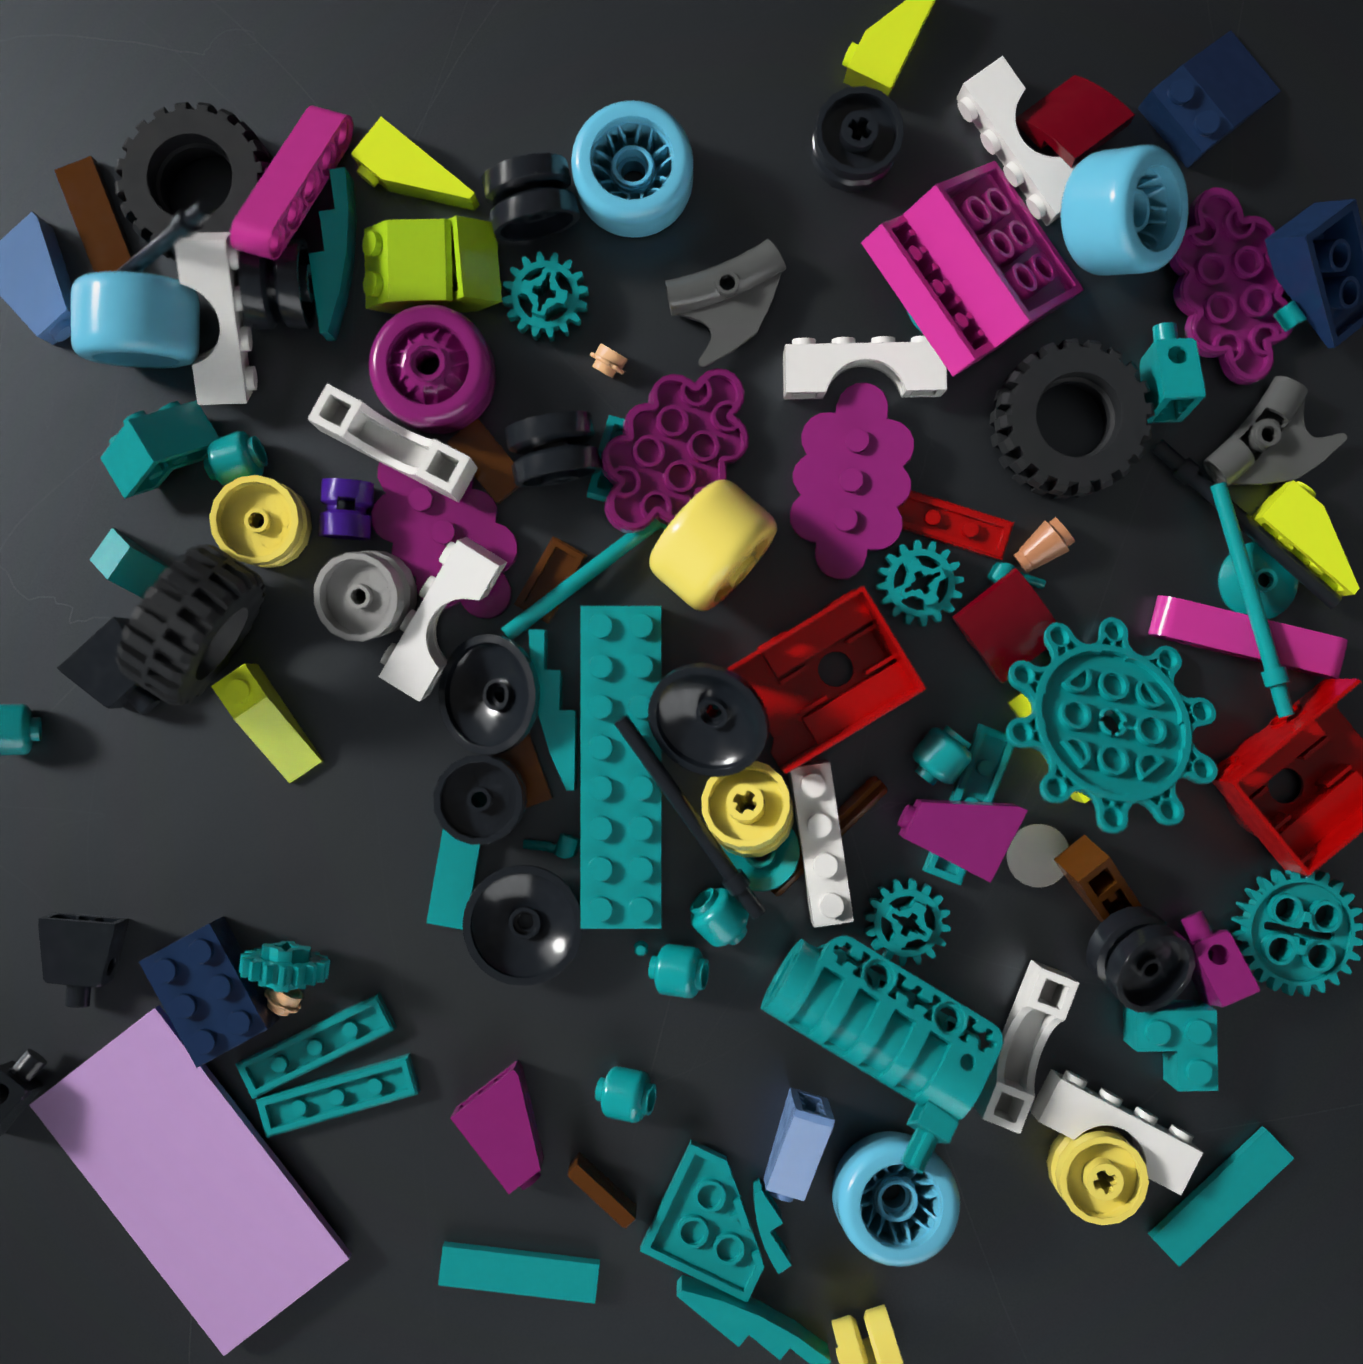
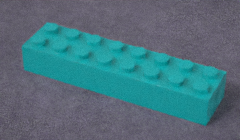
M581 606V929H661L662 791L614 725L618 719L627 714L662 763V749L651 732L648 720V706L651 695L662 680V606Z

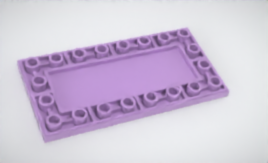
M160 1005L148 1012L30 1104L33 1111L223 1356L344 1264L352 1255L206 1064L196 1068L170 1018Z

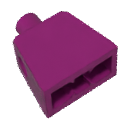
M1203 911L1193 913L1181 919L1190 939L1187 942L1194 951L1195 968L1191 978L1201 1001L1208 1005L1225 1007L1261 991L1228 930H1212ZM1210 948L1212 950L1211 959H1209L1208 951Z

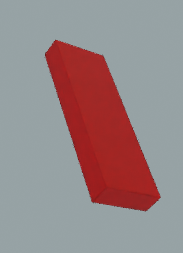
M911 490L906 502L898 508L902 516V531L997 561L1003 560L1014 522Z

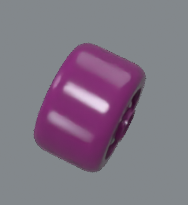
M419 305L399 312L380 329L372 344L369 356L371 383L381 403L402 423L420 432L447 434L463 429L484 413L495 391L496 364L484 336L467 317L445 306ZM431 358H438L440 360L439 368L435 373L431 375L421 374V367L427 360Z

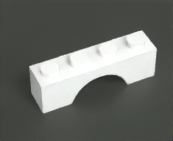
M1001 56L963 83L956 98L958 100V109L964 119L968 122H973L980 131V138L985 149L992 155L996 154L1004 165L1003 171L1010 184L1021 189L1027 198L1026 204L1031 214L1036 219H1042L1045 225L1048 226L1061 217V202L1064 188L1077 164L1071 168L1061 157L1042 155L1031 149L1023 141L1016 126L1015 115L1018 101L1026 88L1005 58Z
M230 232L196 233L193 237L183 238L174 245L179 282L198 291L211 303L216 311L220 325L217 344L212 349L200 354L192 365L197 404H247L253 393L252 390H257L258 379L255 366H249L247 351H252L253 341L251 328L244 326L242 311L244 310L237 275L240 251L232 247Z
M924 335L912 337L911 342H895V337L879 336L872 338L871 343H856V339L853 337H837L832 339V343L817 344L816 339L803 337L793 339L792 344H785L783 350L784 400L823 399L833 379L840 373L855 367H869L887 375L896 385L901 398L941 397L947 390V368Z
M326 384L308 417V420L319 431L458 503L478 469L471 457L436 439L425 438L403 428L382 416L364 402L329 384Z
M468 537L459 539L456 543L451 541L446 546L439 558V562L443 566L436 577L431 575L427 579L419 593V596L424 598L417 611L411 609L400 626V630L404 632L398 644L392 643L387 648L380 661L385 666L379 677L419 702L430 695L447 664V659L441 652L436 637V626L441 612L453 600L472 599L479 601L487 597L507 564V561Z
M827 760L803 763L790 771L788 776L802 850L804 882L810 921L814 928L854 922L831 765Z
M1030 961L1002 1032V1050L981 1094L973 1105L983 1120L1016 1133H1021L1035 1098V1075L1041 1053L1054 1028L1059 1023L1065 1021L1079 986V982L1069 974L1037 961Z
M1052 1069L1050 1070L1029 1110L1038 1122L1073 1140L1085 1131L1098 1126H1115L1129 1132L1134 1148L1146 1164L1148 1179L1182 1195L1203 1154L1192 1143L1193 1135L1171 1124L1168 1130L1157 1124L1159 1119L1157 1116L1139 1106H1136L1134 1111L1122 1106L1123 1099L1104 1088H1101L1099 1093L1087 1088L1088 1081L1069 1070H1066L1064 1075Z

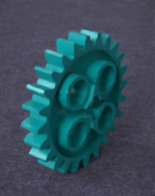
M1271 869V881L1258 876L1256 880L1260 889L1255 891L1246 887L1244 891L1250 898L1249 902H1236V905L1244 911L1243 916L1231 917L1233 922L1241 925V930L1230 933L1233 938L1243 942V944L1237 947L1242 956H1248L1245 962L1250 971L1255 970L1253 973L1255 980L1261 983L1266 981V987L1274 991L1281 987L1282 992L1289 996H1293L1297 989L1298 993L1305 997L1310 995L1311 986L1315 990L1325 993L1324 981L1326 980L1337 986L1340 985L1336 973L1342 971L1351 975L1352 971L1346 962L1348 959L1357 961L1361 959L1357 953L1352 951L1354 946L1363 945V940L1355 937L1356 931L1363 930V923L1354 921V917L1363 912L1362 908L1348 906L1355 895L1347 891L1341 892L1344 883L1335 879L1329 881L1330 874L1323 871H1318L1316 874L1314 871L1309 876L1285 870L1284 876L1281 871ZM1286 899L1287 910L1282 916L1278 917L1276 906L1280 900ZM1321 906H1325L1326 916L1322 922L1317 924L1315 914ZM1271 922L1292 928L1305 927L1316 932L1331 933L1332 936L1330 939H1322L1301 933H1294L1292 935L1283 930L1265 929L1264 924ZM1279 938L1281 947L1275 955L1271 956L1269 946L1273 940ZM1318 945V958L1310 962L1309 952L1314 946Z

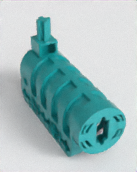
M838 936L817 948L803 939L799 940L790 950L774 975L761 1004V1010L916 1103L906 1124L913 1128L915 1132L900 1162L905 1164L904 1166L915 1170L920 1174H923L936 1144L950 1143L959 1120L970 1111L981 1094L1003 1046V1035L995 1024L848 936ZM845 946L847 951L845 952L840 948ZM862 956L866 958V960L863 963L859 962L860 960H862ZM872 965L880 966L885 971L886 976L877 973L870 967ZM915 989L917 993L914 994L911 990ZM934 999L935 1003L933 1005H930L929 1003H932ZM942 1008L951 1009L954 1012L956 1019L950 1015L948 1016L940 1010ZM986 1032L985 1040L990 1045L989 1047L981 1048V1040L978 1034Z

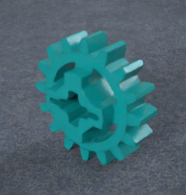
M541 251L537 252L536 262L533 263L526 256L522 257L524 268L520 271L515 267H511L510 272L514 281L503 282L504 289L511 293V295L503 297L502 302L505 307H514L507 313L510 322L520 319L517 326L519 332L523 334L531 328L532 337L536 341H538L542 332L547 333L550 342L555 340V331L558 330L566 337L569 336L567 325L572 323L580 326L582 323L577 312L588 311L587 303L580 300V298L589 296L588 287L578 286L584 281L582 271L572 274L574 268L573 261L569 259L561 265L559 255L556 252L553 253L550 261L544 259ZM538 273H542V274H541L540 276H538L537 278H535V279H533V280H531V281L528 280V279L531 278L532 276H534V275H536V274H538ZM560 276L569 283L572 294L560 288ZM550 287L553 298H547L545 304L541 305L538 295L544 296L546 290H549ZM520 299L524 300V303L532 305V318L522 310ZM564 313L561 317L550 321V318L556 314Z
M915 540L912 543L911 551L904 544L897 547L899 557L897 558L889 553L886 555L885 560L890 567L879 568L877 571L879 575L885 577V582L877 584L876 590L885 591L887 595L879 601L880 604L886 605L891 603L893 608L889 616L893 618L900 613L904 614L903 624L910 625L914 617L917 618L919 627L927 626L928 616L935 623L942 621L940 611L952 613L955 608L950 603V600L960 599L963 595L959 591L954 590L955 585L964 582V577L954 576L953 573L960 566L959 561L949 564L946 559L951 551L946 549L939 554L936 553V542L934 541L930 542L926 549H922L920 540ZM916 557L927 558L938 566L935 568L923 566ZM901 565L903 578L900 586L894 588V577ZM914 574L918 578L934 575V578L929 580L928 584L923 587L925 593L921 589L905 592V589L910 587L911 583L916 580ZM945 579V590L939 600L936 592L939 582ZM906 598L918 601L923 610L912 609L901 601Z
M909 878L906 887H902L898 879H893L892 890L888 891L882 885L878 887L882 895L879 900L869 897L868 902L874 907L873 912H864L863 917L865 920L872 922V925L866 927L864 932L866 936H876L870 945L875 951L884 947L882 956L886 959L891 960L894 955H897L899 965L905 966L907 958L912 957L916 965H921L922 954L926 953L932 959L936 957L932 949L935 944L945 947L946 942L940 937L941 932L951 931V926L942 922V918L949 916L950 910L945 907L938 908V905L944 899L939 893L929 897L932 888L929 884L924 883L920 889H917L916 880ZM909 896L904 903L897 905L891 903L897 898ZM927 905L932 913V927L926 924L924 918ZM893 914L905 918L911 916L920 930L910 926L903 928ZM882 916L889 921L890 925L887 939L884 937L881 928ZM923 940L915 946L905 947L910 941Z
M281 941L272 944L263 943L262 948L256 947L255 950H245V953H241L239 973H241V978H248L250 982L258 981V986L274 989L275 992H289V990L306 989L308 985L314 986L316 982L324 983L325 979H328L330 959H328L327 955H320L318 951L311 952L310 946H302L294 941Z

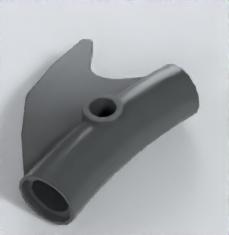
M769 239L717 266L665 281L671 316H682L698 321L707 326L711 332V340L699 359L700 367L705 368L731 354L757 334L772 304L781 274L786 270L781 254ZM727 284L732 286V289L724 290L721 286Z
M1275 376L1251 414L1217 450L1203 461V467L1216 484L1226 482L1227 486L1265 485L1297 480L1325 461L1347 440V435L1339 433L1320 438L1310 435L1304 423L1305 396L1308 393L1307 388L1292 378Z

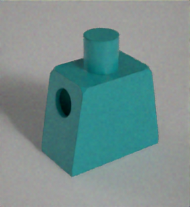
M1164 322L1153 326L1154 342L1142 356L1139 364L1140 383L1146 380L1151 391L1144 395L1146 403H1154L1155 415L1147 419V424L1182 422L1206 396L1196 340L1193 338H1178L1177 324L1174 322Z

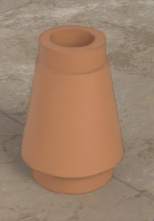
M1055 517L1049 522L1044 520L1013 556L1021 567L1029 573L1033 569H1037L1069 552L1068 547L1075 540L1066 527Z

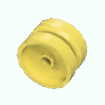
M259 475L239 477L225 485L215 497L209 516L211 534L223 552L237 561L263 568L284 566L298 558L308 545L312 530L310 511L302 497L288 486L274 479ZM264 520V524L259 528V521Z
M755 761L741 772L728 776H711L707 781L701 797L702 815L714 838L728 852L744 858L762 857L777 850L788 838L794 823L793 802L782 776L772 767ZM747 806H754V807H755V809H754L753 811L750 810V809H746V810L743 812L744 808L747 807Z
M1111 1126L1091 1128L1075 1140L1059 1133L1050 1145L1046 1161L1049 1179L1069 1209L1084 1221L1102 1226L1120 1223L1134 1215L1144 1202L1149 1185L1146 1164L1138 1151L1128 1143L1122 1134Z
M885 1304L865 1310L864 1321L869 1337L862 1339L857 1321L851 1315L831 1320L838 1345L835 1349L839 1364H903Z

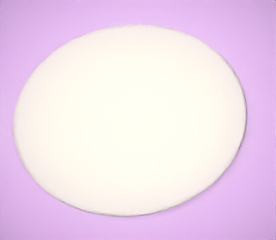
M1045 824L1028 825L1020 829L1011 842L1006 854L1007 864L1013 876L1021 883L1037 888L1050 886L1064 875L1053 859L1067 849L1069 845L1065 837L1051 826Z

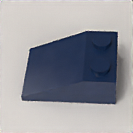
M1230 30L1152 89L1139 105L1138 110L1184 166L1189 168L1279 94L1281 90Z
M1356 199L1313 203L1267 237L1265 243L1275 278L1292 301L1295 300L1307 317V321L1327 348H1336L1363 326V226Z

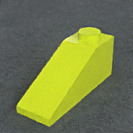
M905 0L864 32L859 45L852 42L842 62V66L847 68L844 83L852 87L867 86L882 91L889 97L936 0Z
M383 117L378 119L351 153L359 166L356 172L373 187L379 183L389 192L474 211L480 205L475 192Z
M1294 480L1279 484L1251 517L1340 596L1355 595L1360 588L1324 505L1315 499L1316 493L1305 483L1295 482Z
M244 663L211 686L235 722L289 784L323 762V759L258 664Z

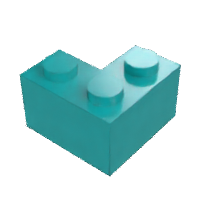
M197 400L184 404L174 401L164 405L156 412L146 414L145 411H138L125 418L123 421L124 426L118 434L109 440L110 445L100 459L122 496L126 499L159 488L174 469L203 461L207 458L208 445L218 439L219 436L201 406L197 404Z
M1201 1000L1172 1001L1167 1006L1152 1012H1136L1123 1005V1041L1136 1052L1163 1051V1080L1178 1092L1218 1091L1216 1009Z

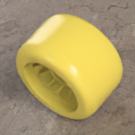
M725 479L716 480L694 496L668 525L650 555V568L659 580L690 607L698 611H708L724 600L755 567L772 543L777 532V524L769 512L736 484Z

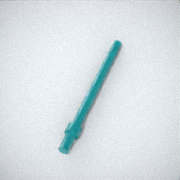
M1226 482L1218 483L1211 486L1210 489L1264 671L1260 672L1265 688H1270L1278 718L1293 715L1295 711L1286 685L1287 682H1290L1286 666L1281 667L1229 489Z
M655 518L643 531L626 533L502 627L501 630L509 639L513 640L659 528L665 530L668 526Z

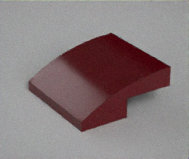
M1074 75L1017 116L1016 125L1040 150L1048 144L1072 168L1129 126L1135 114L1104 88L1090 80Z
M1016 568L1012 569L952 616L969 644L979 652L993 676L1001 683L1008 680L1009 668L1013 663L1020 660L1031 662L1047 649L1043 642L1044 632L1050 624L1056 623L1043 601Z

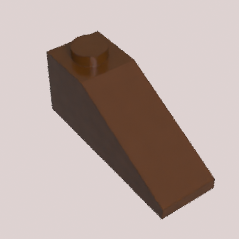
M1083 835L1053 859L1071 886L1100 922L1104 921L1112 913L1126 907L1142 906L1112 859L1086 835Z

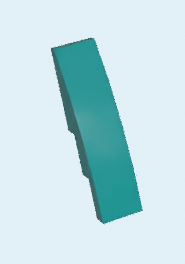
M345 167L329 169L335 209L319 211L324 251L308 253L319 333L328 342L337 340L348 304L355 264L357 217L354 180Z
M529 629L530 659L536 669L540 686L538 716L549 753L566 791H574L577 788L578 710L563 709V670H548V631L545 629Z
M681 1275L677 1280V1297L736 1346L739 1347L750 1335L779 1360L791 1348L809 1364H830L831 1357L827 1343L794 1319L752 1297H750L748 1303L701 1280Z

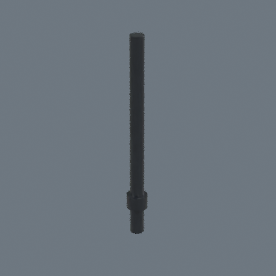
M200 199L192 207L182 208L173 216L171 225L116 271L138 273L144 271L180 240L191 238L203 228L204 221L214 213L213 204L207 199Z
M1161 439L1151 451L1174 471L1172 475L1183 485L1188 483L1216 508L1210 489L1214 484L1199 472L1201 467L1190 457L1186 459L1182 457L1167 442ZM1232 501L1242 532L1327 607L1332 609L1342 600V597Z
M626 714L618 719L614 725L722 875L724 887L731 896H737L753 920L759 918L766 910L749 887L751 881L744 871L736 869L629 716Z

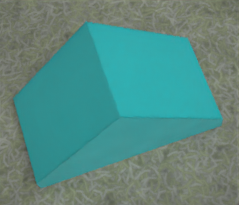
M111 528L90 558V561L107 580L143 599L150 586L157 582L159 575L166 568L170 567L115 528Z

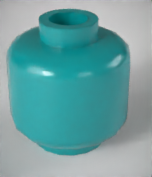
M236 431L220 437L208 445L207 458L204 459L203 463L209 478L212 481L218 480L222 486H225L239 477L262 476L264 467L268 465V458L265 448L256 436L251 437L244 431Z
M0 704V756L28 754L32 749L33 741H41V718L33 717L32 710L26 704Z
M947 725L944 729L932 728L913 751V758L919 764L915 772L933 786L938 780L944 784H952L971 762L972 754L968 748L972 744Z
M708 888L701 892L692 902L690 907L692 912L690 917L691 925L712 946L724 947L727 944L735 945L745 937L748 930L746 925L749 920V913L735 896L729 894L727 889Z
M665 944L660 949L658 956L653 955L651 957L648 976L649 979L654 980L659 994L693 998L699 990L706 988L709 977V961L703 958L699 948Z
M615 1066L607 1073L606 1078H599L595 1090V1099L600 1101L601 1110L605 1117L637 1123L645 1115L649 1116L652 1113L657 1088L655 1083H651V1078L647 1072Z

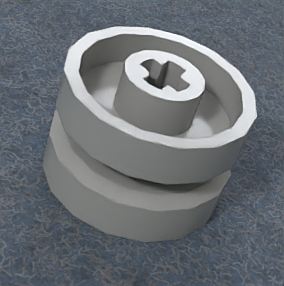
M365 550L349 552L332 558L320 570L314 584V606L320 621L331 633L347 641H366L400 630L404 618L411 609H415L417 604V585L411 570L399 557L386 551Z

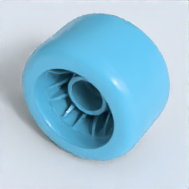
M621 101L600 109L584 123L574 142L571 170L578 200L586 214L599 227L622 237L640 238L650 236L669 227L681 215L689 201L693 187L694 164L692 148L683 127L670 113L648 102ZM630 171H638L644 175L641 180L635 182L623 179Z
M1139 145L1098 151L1090 154L1077 164L1064 188L1061 202V228L1068 252L1080 268L1099 276L1143 274L1160 269L1173 258L1185 235L1189 208L1187 186L1178 163L1162 148L1153 145Z
M109 271L82 275L74 281L71 288L72 348L83 359L113 366L176 368L190 365L197 359L200 350V301L197 291L180 284L177 279L148 273Z
M884 1131L868 1135L854 1143L845 1152L833 1176L832 1202L840 1225L849 1240L861 1253L884 1265L904 1267L916 1265L932 1258L948 1243L959 1219L960 1196L951 1170L935 1151H933L923 1174L904 1166L905 1164L900 1162L912 1135L896 1131ZM896 1184L900 1186V1192L895 1199L890 1201L882 1199V1195L888 1187Z

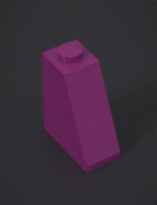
M916 799L913 806L908 804L904 808L897 825L902 827L899 835L904 839L991 883L1028 810L1012 803Z
M516 1060L459 1104L450 1117L508 1194L518 1187L525 1190L534 1184L541 1176L539 1171L544 1161L523 1065L519 1060Z

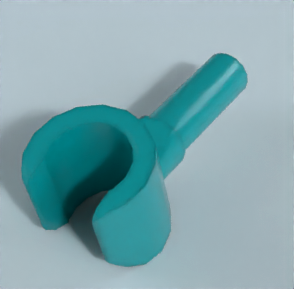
M1295 300L1273 314L1285 332L1307 319Z
M997 562L993 565L987 578L996 583L1016 567L1010 563ZM1020 571L1031 586L1039 589L1045 587L1046 580Z
M561 833L557 844L524 839L523 849L547 851L566 859L577 854L581 840L577 837Z

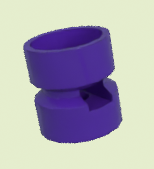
M342 478L322 479L320 502L326 506V510L319 513L318 536L347 540H371L372 517L367 514V509L373 506L374 483ZM339 501L355 503V511L338 509Z

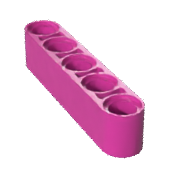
M313 105L305 110L236 215L230 231V241L234 249L271 260H277L281 256L330 178L329 169L337 167L351 143L354 128L350 115Z
M1157 596L1148 635L1262 663L1247 614L1176 597ZM1267 620L1281 667L1286 666L1288 670L1328 679L1340 678L1348 645L1347 639Z

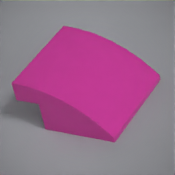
M995 160L936 184L903 215L882 223L861 242L952 376H955L997 350L1084 291Z

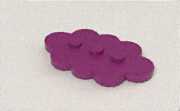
M1213 187L1198 195L1191 203L1188 211L1190 227L1186 228L1178 251L1169 261L1171 268L1179 276L1173 290V296L1176 306L1188 316L1184 327L1185 338L1196 340L1199 355L1209 358L1218 357L1222 371L1230 381L1239 385H1250L1264 379L1270 373L1274 363L1272 345L1285 340L1293 329L1292 327L1285 332L1273 316L1274 313L1288 304L1287 300L1282 297L1285 290L1274 276L1265 239L1273 234L1275 230L1262 217L1244 216L1239 199L1231 191Z
M715 368L706 371L696 382L678 374L663 376L654 384L649 394L648 403L636 405L628 412L623 421V434L610 440L601 454L603 474L614 485L605 499L604 508L607 520L614 528L623 533H636L643 531L655 518L668 526L685 505L701 490L716 480H727V466L738 461L745 454L749 445V434L746 426L735 416L744 402L745 390L742 382L734 373L727 369Z
M856 383L847 387L839 397L836 413H819L810 418L801 434L802 446L806 455L795 465L793 471V483L800 496L791 507L790 523L794 532L802 540L816 544L815 557L820 570L826 576L835 580H848L856 576L864 568L868 551H883L896 543L902 532V516L898 508L906 502L911 492V479L904 467L912 458L914 438L910 430L903 423L888 419V401L883 391L869 383Z
M379 462L378 479L386 493L373 506L371 511L372 525L375 532L382 539L393 543L392 555L399 557L411 570L412 575L416 577L418 594L431 575L434 577L438 575L443 566L439 562V558L449 542L456 543L457 540L468 537L507 561V564L487 597L479 601L472 599L453 600L445 608L453 607L461 602L471 615L481 619H493L502 615L508 609L512 600V588L504 572L516 561L518 542L515 535L506 526L497 523L498 507L495 501L487 493L474 489V478H472L458 503Z

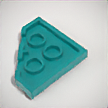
M691 1139L640 1245V1252L748 1303L764 1269V1260L727 1156Z

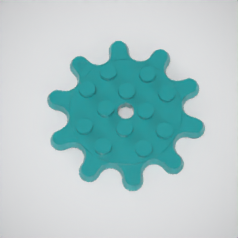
M1115 617L1104 619L1099 626L1098 640L1092 644H1085L1079 641L1069 627L1063 623L1056 622L1050 624L1044 632L1043 642L1049 651L1051 663L1048 666L1039 667L1030 662L1020 660L1011 665L1008 673L1010 685L1028 698L1032 713L1026 717L1013 719L1007 726L1006 739L1011 746L1015 748H1033L1039 751L1046 759L1048 773L1040 783L1041 797L1047 802L1057 804L1067 800L1074 792L1086 795L1094 804L1098 827L1107 833H1119L1125 829L1128 823L1129 808L1135 803L1144 806L1160 824L1170 826L1178 824L1184 817V808L1175 792L1177 781L1183 778L1196 784H1209L1217 777L1218 770L1215 762L1197 750L1192 740L1193 731L1196 728L1208 726L1215 720L1216 710L1213 704L1205 698L1185 697L1176 689L1174 676L1182 666L1181 656L1176 649L1165 645L1156 649L1150 656L1137 654L1129 645L1127 627L1120 619ZM1103 716H1109L1117 723V733L1112 734V731L1105 726L1104 722L1100 721Z

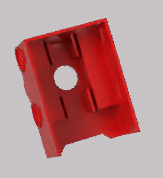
M864 586L852 589L826 605L822 611L789 631H783L757 647L756 651L726 668L745 679L762 699L768 715L769 732L774 739L770 753L785 774L926 689ZM830 652L845 654L851 660L853 666L850 680L838 687L825 684L818 673V665L821 658Z
M1323 679L1293 704L1295 714L1278 718L1277 715L1263 730L1245 739L1230 757L1216 765L1218 770L1217 777L1212 783L1224 796L1230 814L1244 830L1258 837L1284 870L1309 876L1363 832V739L1337 708L1338 701L1361 683L1359 679ZM1282 769H1291L1301 780L1300 793L1295 800L1289 803L1277 802L1269 792V780Z

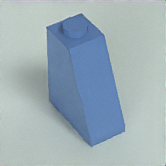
M31 212L0 240V296L37 337L54 345L71 336L72 285L54 229L48 222L34 212Z
M789 1088L764 1174L765 1189L770 1191V1195L785 1202H792L793 1199L805 1201L835 1122L828 1098Z

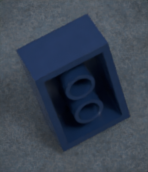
M224 916L139 961L196 1068L266 1031L280 1019L277 1014L267 1007L268 998L264 995L263 987L258 986V981L250 982L248 978L240 977V956L244 952Z

